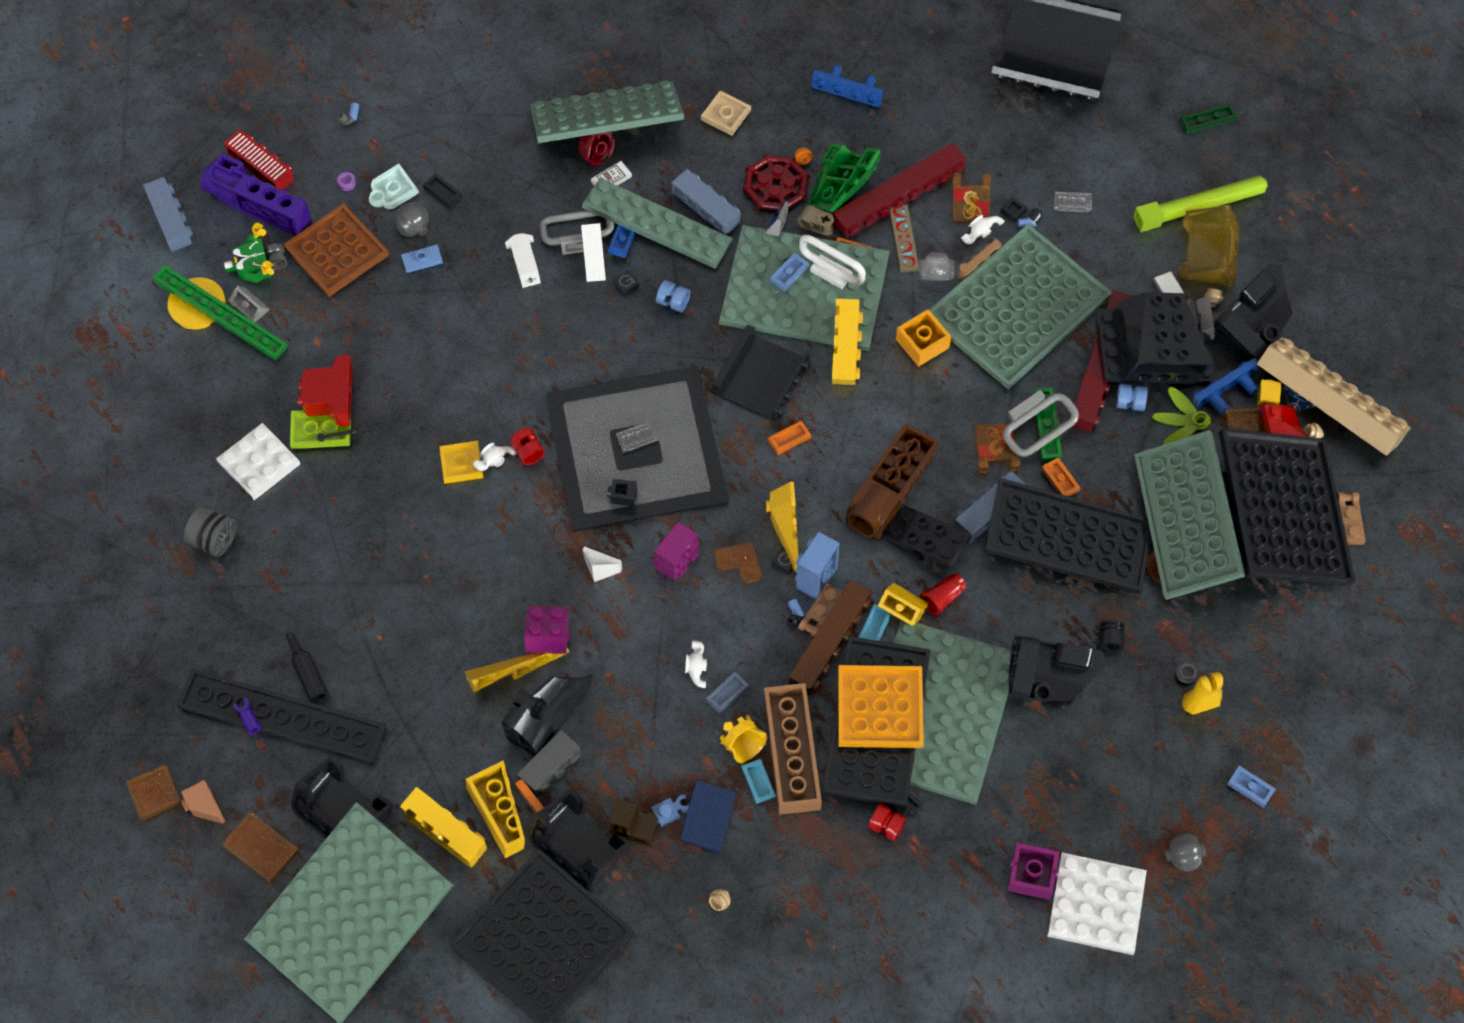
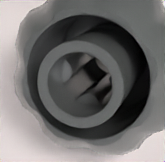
M405 203L397 209L395 225L400 234L412 237L415 235L422 236L427 232L428 228L426 226L429 222V215L424 206L418 203Z
M1185 831L1173 835L1169 840L1168 848L1164 849L1166 861H1171L1175 868L1184 872L1197 869L1202 864V857H1206L1203 840H1198L1196 835Z

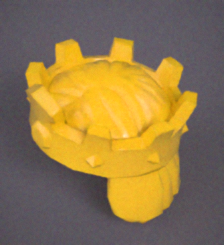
M749 715L746 716V720L743 717L738 718V724L733 726L731 721L724 722L723 729L728 731L727 736L721 735L720 744L724 745L726 750L733 753L734 759L738 763H745L756 756L765 746L768 739L767 733L758 729Z

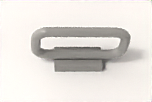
M585 210L545 217L539 224L540 237L545 244H561L562 255L584 252L582 233L550 238L548 237L546 226L551 223L599 215ZM606 219L607 228L601 230V238L607 237L613 232L614 222Z
M1039 390L1008 412V418L1011 423L1005 427L1003 439L1013 453L1021 457H1027L1071 428L1077 422L1079 412L1066 395L1054 393L1045 399V395ZM1061 401L1070 411L1071 417L1028 448H1019L1011 438V432L1053 402Z

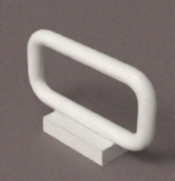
M801 236L799 242L800 251L807 259L814 262L810 272L840 289H843L847 282L855 285L864 283L866 272L858 261L813 236ZM807 243L853 267L858 272V277L853 276L852 271L821 254L817 256L807 248Z

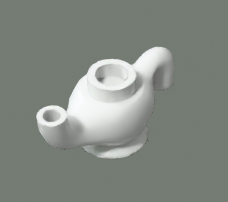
M980 215L968 226L971 227V233L969 235L966 233L961 239L966 244H972L980 236L982 238L987 237L992 232L990 228L993 223L1002 225L1005 221L999 216L983 218V215Z
M490 443L480 454V457H483V461L476 460L473 466L480 471L487 470L489 466L499 467L505 461L503 457L506 453L515 456L517 452L513 447L495 446V443Z
M692 641L694 652L690 655L686 654L685 674H690L696 686L706 688V681L700 679L702 671H706L707 659H703L702 656L704 645L702 642Z

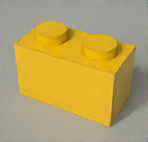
M893 583L885 590L878 606L909 625L914 626L920 621L929 603Z

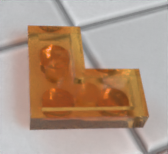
M752 541L713 550L718 571L738 567L743 584L763 580Z

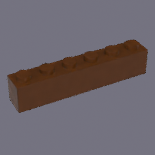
M850 579L790 674L789 685L805 683L808 696L811 695L813 690L816 692L822 683L821 677L823 674L827 675L832 667L831 661L833 658L837 659L842 651L841 645L844 641L848 642L849 636L852 635L851 629L853 626L859 625L863 617L861 615L863 610L869 609L873 601L871 599V590Z

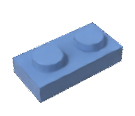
M794 253L772 275L770 282L786 292L807 270L809 262Z
M1241 766L1237 768L1227 784L1263 808L1276 790Z

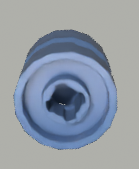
M664 280L658 290L656 303L666 307L670 305L671 309L683 312L690 298V289L682 286L676 287L675 283Z
M1120 383L1117 392L1116 408L1128 409L1131 407L1134 411L1144 412L1148 388L1138 385L1132 388L1131 384Z

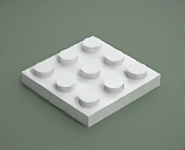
M263 423L216 458L224 470L253 500L257 499L300 465V461Z

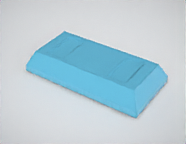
M874 604L858 638L880 641L892 614Z
M761 759L741 766L756 804L776 797Z

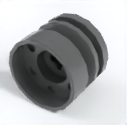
M202 505L189 518L184 532V540L193 547L202 548L204 552L219 557L231 545L236 533L237 522L232 517H227V515L222 513L218 514L216 510Z

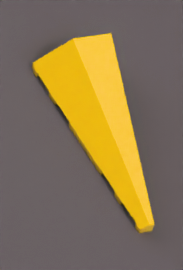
M532 653L464 672L473 692H476L509 674L516 680L565 654Z

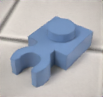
M680 795L674 803L669 798L651 807L653 813L659 818L660 827L680 819L678 812H687L689 804L687 806L681 805V802L686 800V795Z

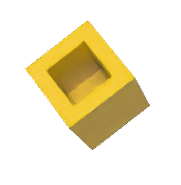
M1272 379L1261 380L1260 388L1257 391L1256 409H1260L1259 406L1263 404L1279 405L1281 382H1276Z

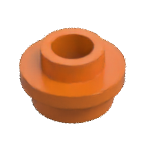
M805 147L798 149L795 153V161L799 165H806L813 158L811 150Z

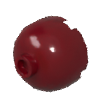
M611 132L581 136L578 149L583 159L595 166L602 165L604 162L601 160L606 156L609 158L614 150L615 140L612 138Z

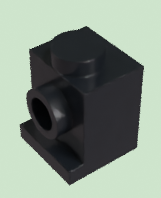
M613 479L612 486H608L607 498H610L611 504L629 505L631 508H635L637 481Z

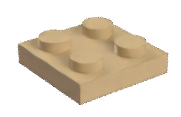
M719 91L701 115V120L732 136L751 111V106Z

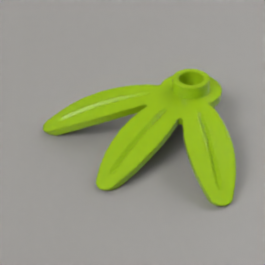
M1174 387L1168 388L1169 396L1175 406L1185 415L1176 413H1155L1152 415V418L1161 424L1182 427L1166 438L1163 445L1192 436L1196 430H1204L1211 423L1210 416L1203 411L1197 412L1190 400Z

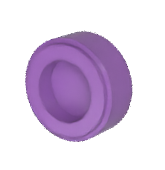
M350 172L341 173L337 177L338 187L343 191L352 190L356 186L355 176Z

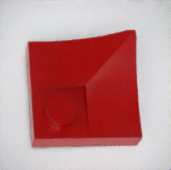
M1274 404L1259 406L1265 433L1308 437L1298 421L1293 406Z

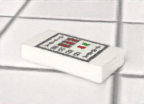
M620 161L593 177L591 183L595 186L598 180L602 178L618 186L630 179L632 173Z

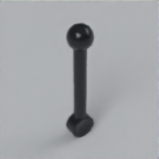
M353 427L348 431L327 435L320 433L317 435V439L319 442H323L327 438L348 434L356 435L358 429Z

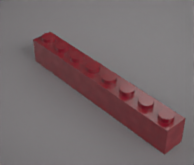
M954 143L946 146L833 212V225L844 238L857 234L859 230L871 226L879 218L886 217L890 213L891 208L895 207L898 209L908 201L915 200L925 191L932 190L937 184L946 182L954 174L961 173L965 168L966 157Z
M1113 290L1107 309H1116L1122 300L1133 297V295ZM1098 336L1075 403L1079 412V418L1072 426L1088 432L1092 431L1093 425H1098L1101 416L1097 414L1098 409L1103 410L1106 399L1102 397L1104 393L1108 394L1111 385L1109 382H1103Z

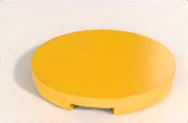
M202 277L188 279L226 304L222 288L213 280ZM170 293L167 303L168 311L171 318L183 328L191 330L204 329L211 326L210 324L214 322Z

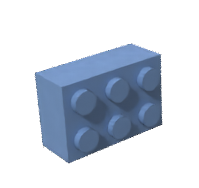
M820 532L817 533L815 538H810L806 546L807 550L805 553H801L796 560V564H798L795 570L797 572L795 577L797 581L796 589L817 599L825 584L830 581L837 570L840 543Z

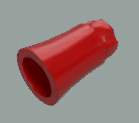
M958 573L952 574L932 588L920 593V598L929 603L926 609L932 615L939 616L945 607L966 589L967 585L963 577Z

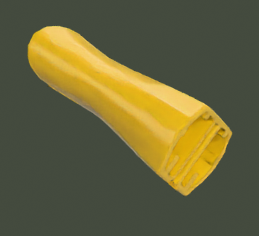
M1213 672L1210 673L1209 678L1206 675L1201 676L1194 688L1183 695L1182 707L1184 710L1193 715L1220 706L1223 686L1222 674Z

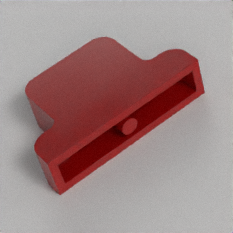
M350 355L336 357L332 367L310 368L303 372L302 380H299V391L301 394L298 395V405L303 406L305 415H331V419H334L338 426H350L353 372Z

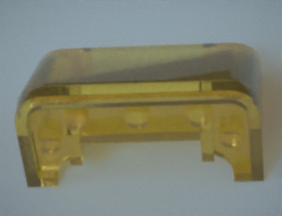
M1225 205L1186 211L1185 219H1183L1182 223L1184 230H1187L1189 234L1187 261L1182 262L1181 266H1179V276L1185 281L1223 286L1235 285L1240 229L1231 206Z

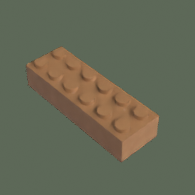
M806 684L765 687L764 702L779 815L821 810L822 800Z

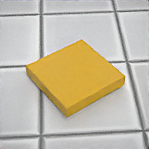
M478 440L439 446L444 484L484 478L483 471L477 470L473 466L476 460L481 461Z

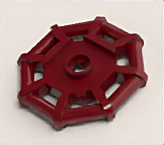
M765 154V157L745 168L746 176L744 186L742 187L743 193L747 194L760 210H778L784 204L785 199L794 196L786 201L789 203V209L807 198L806 193L810 174L795 161L793 156L783 157ZM767 164L768 168L762 172L758 171V169ZM791 167L796 171L798 175L794 176L789 171ZM753 177L758 179L755 185H752ZM774 181H778L780 185L777 186L772 184ZM795 183H800V190L794 189ZM755 192H759L763 198H760ZM771 199H776V202H779V203L768 202V201H771Z

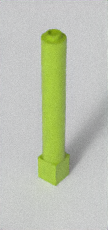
M1261 175L1165 203L1158 204L1156 201L1136 207L1133 218L1141 233L1161 227L1162 223L1263 194L1268 187L1267 181Z

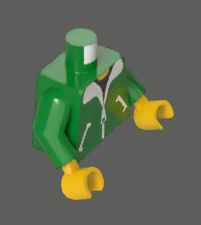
M255 223L252 227V233L248 238L233 249L235 260L224 262L227 273L238 271L241 280L259 283L265 278H271V275L274 274V270L271 269L274 264L267 261L262 239L259 237V235H266V230L262 229V224Z

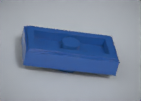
M617 225L608 248V253L626 258L636 232Z

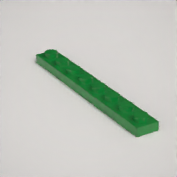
M164 265L153 277V282L275 361L288 348L286 342L168 266Z

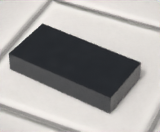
M436 173L423 184V189L448 208H451L463 197L460 191Z

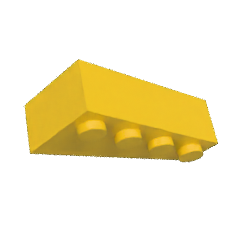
M836 299L832 384L855 385L856 379H860V368H857L856 364L857 360H861V349H857L858 342L862 341V330H858L859 323L862 324L863 312H859V300Z
M503 760L466 778V790L503 856L507 858L524 849L525 838Z
M418 787L412 791L400 806L406 821L470 868L474 866L487 850L486 839L480 833L472 832L465 822L457 820L447 809L442 808Z

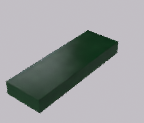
M1231 103L1181 116L1179 122L1187 135L1235 122L1238 117Z

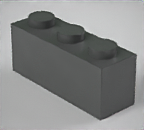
M560 730L517 774L518 780H523L536 797L541 793L544 794L550 788V783L555 778L559 779L570 763L574 764L580 757L579 745Z

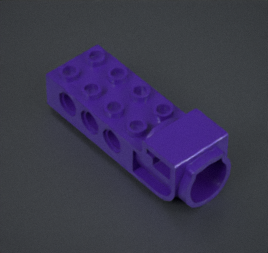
M221 153L217 159L207 165L202 174L200 185L203 191L216 196L221 203L292 236L298 235L313 223L307 202L303 198L290 195L286 190L277 189L272 184L264 183L253 175H247L243 162Z

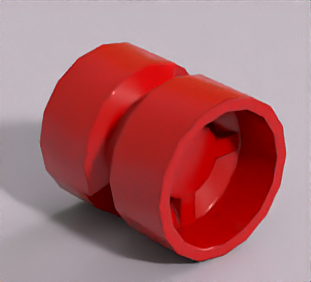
M523 428L514 433L510 438L513 448L524 465H530L539 461L545 454V450L541 443L537 441V436L531 428Z
M880 803L868 824V828L877 833L883 832L884 837L895 842L906 823L907 817L898 812L893 814L890 808Z

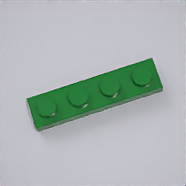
M1053 387L1033 389V394L1041 390L1045 395V399L1054 394ZM1055 402L1036 414L1039 440L1058 427ZM1060 436L1040 448L1042 462L1052 461L1058 457L1062 460Z

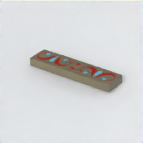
M903 205L898 209L893 207L890 209L889 214L900 273L919 271L908 205Z

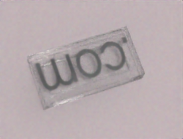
M1055 191L1054 211L1091 212L1092 193Z
M653 420L616 433L623 453L660 440Z

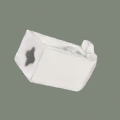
M520 233L513 235L505 242L507 249H512L522 288L540 284L541 282L530 243L534 242L533 235Z

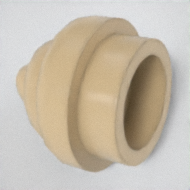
M1208 289L1207 293L1204 294V297L1209 296L1211 309L1223 301V291Z
M1316 423L1307 424L1303 429L1308 437H1324L1322 428Z
M723 889L714 890L710 894V906L716 911L725 910L730 905L729 892Z

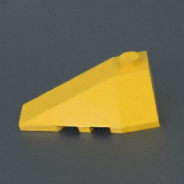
M789 482L770 492L769 500H766V512H770L772 524L795 572L798 565L796 564L798 558L797 522L795 518L796 504L794 482Z

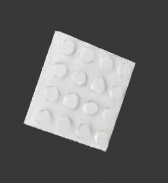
M1061 853L1047 937L1134 955L1147 870Z

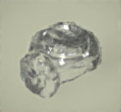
M931 252L925 259L920 260L918 271L921 280L944 281L954 279V260H950L945 253Z

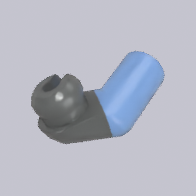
M351 103L349 113L339 114L338 121L342 125H349L357 120L359 104Z

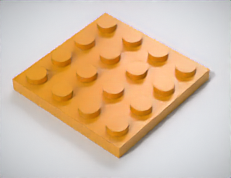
M839 665V747L923 748L922 666Z

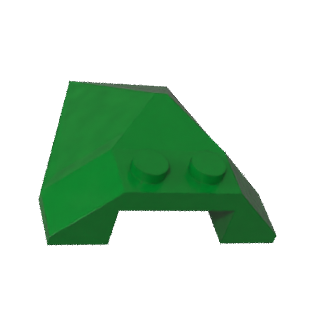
M831 143L822 159L823 168L821 172H818L817 178L819 181L817 187H813L808 205L823 211L834 212L853 197L870 178L880 161L881 151L875 148H866L863 154L852 153L843 144Z

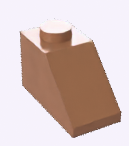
M205 780L181 792L184 797L181 803L186 812L190 810L195 817L221 824L226 822Z

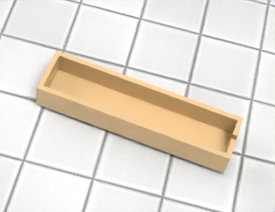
M1280 338L1271 344L1257 363L1261 368L1386 456L1400 444L1411 428L1405 420L1392 415L1388 408L1375 403L1371 396L1362 394L1355 385L1342 380L1338 373L1329 371L1325 364L1312 359L1308 352L1299 350L1289 339Z

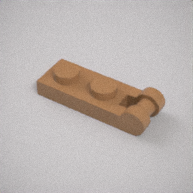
M995 239L992 243H987L978 255L974 254L971 257L969 263L961 264L958 280L962 282L999 250L1001 242Z
M1353 491L1350 494L1337 492L1348 545H1364L1366 541L1359 504V492ZM1351 501V506H1346L1345 502Z
M826 583L810 610L800 622L798 629L803 632L807 631L811 633L810 636L814 637L843 591ZM813 621L817 625L813 626L810 624V622Z

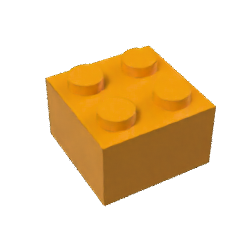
M927 309L897 327L896 340L919 367L949 349L951 335L930 310Z

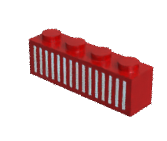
M239 130L224 143L227 154L243 162L244 167L262 182H268L275 188L284 190L294 181L292 168L287 163L283 164L274 153L270 154L263 144L256 143L250 134H245Z

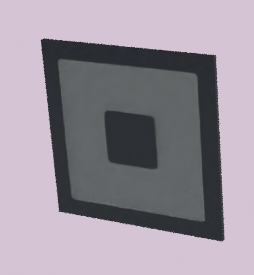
M698 366L546 393L572 532L729 503ZM645 426H649L652 429V434L650 436L645 435H649L651 433V430L649 428H645L643 430ZM636 429H640L643 432L642 439L635 438L634 431ZM636 431L635 435L636 437L640 438L642 436V433L640 431ZM631 432L635 441L623 444L619 436H621L623 442L626 443L627 439L625 437V433L627 435L628 440L632 441V436L630 434ZM613 479L637 481L635 508H631L629 505L611 504L610 498H607L608 486H612Z

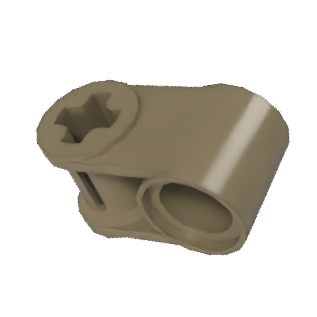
M806 205L797 220V224L801 228L821 236H829L834 231L833 215L812 205Z

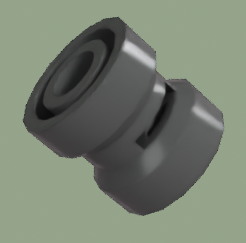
M270 244L265 248L267 261L274 264L271 267L273 270L282 269L287 265L284 248L281 244Z

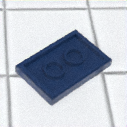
M696 780L679 841L720 853L736 792Z

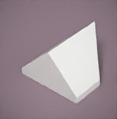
M587 547L583 548L584 559L594 582L621 572V560Z

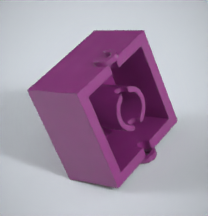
M677 522L654 551L655 559L652 562L655 564V569L674 581L679 576L682 577L687 570V565L691 561L694 562L699 555L698 534Z
M527 606L524 632L525 653L567 654V643L570 641L568 607Z
M1017 843L1013 859H1011L1007 891L1050 900L1055 878L1058 877L1059 869H1057L1059 851Z

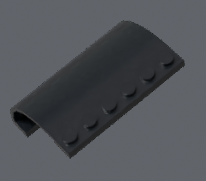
M1014 0L1004 40L991 73H994L998 78L1011 77L1015 82L1023 83L1028 81L1036 87H1041V85L1049 86L1048 89L1053 91H1059V89L1066 90V93L1070 95L1082 94L1087 99L1094 100L1099 98L1123 11L1077 0Z

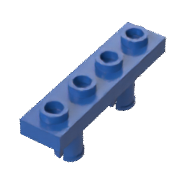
M833 65L829 74L814 70L811 88L880 108L884 90L874 87L876 83L874 76L867 75L862 84L839 77L842 68L838 65Z
M1255 358L1250 361L1245 360L1234 371L1229 370L1226 372L1223 378L1213 380L1204 390H1197L1193 394L1191 402L1197 410L1206 403H1211L1218 413L1222 415L1229 409V406L1220 395L1237 384H1241L1250 396L1254 395L1260 387L1257 386L1250 376L1256 373L1259 366L1257 365L1258 361Z

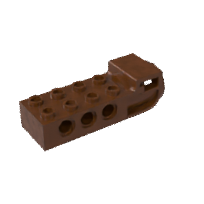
M905 423L851 500L845 520L848 522L849 527L868 538L875 537L880 540L883 536L882 534L893 521L896 512L936 456L939 441Z

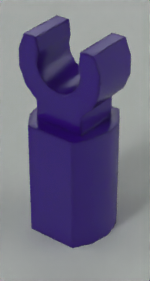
M245 697L243 698L245 702L243 707H238L236 703H233V707L240 714V719L248 734L253 735L259 732L262 727L253 710L250 709L248 699Z

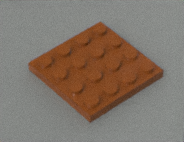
M344 203L283 244L284 249L328 297L389 256V251Z

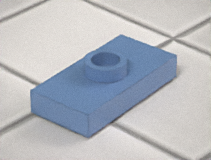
M438 245L401 254L406 273L443 263Z

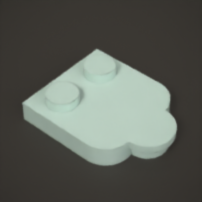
M397 164L372 181L371 188L373 191L370 193L369 202L373 207L384 206L387 209H394L417 195L419 191L401 165Z

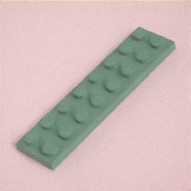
M602 178L595 184L582 205L583 209L714 269L720 263L733 238Z

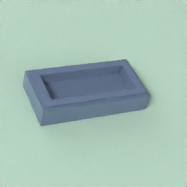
M734 671L705 700L721 714L749 688V684Z

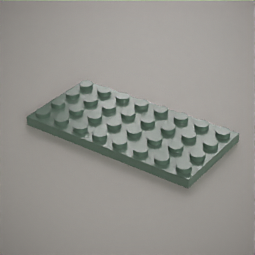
M661 81L657 84L647 83L639 87L628 86L620 90L609 89L601 93L591 92L583 96L573 95L570 98H555L552 101H536L530 104L538 143L684 120L683 110L673 81Z
M1208 430L1134 454L1165 599L1168 600L1245 577L1212 432Z

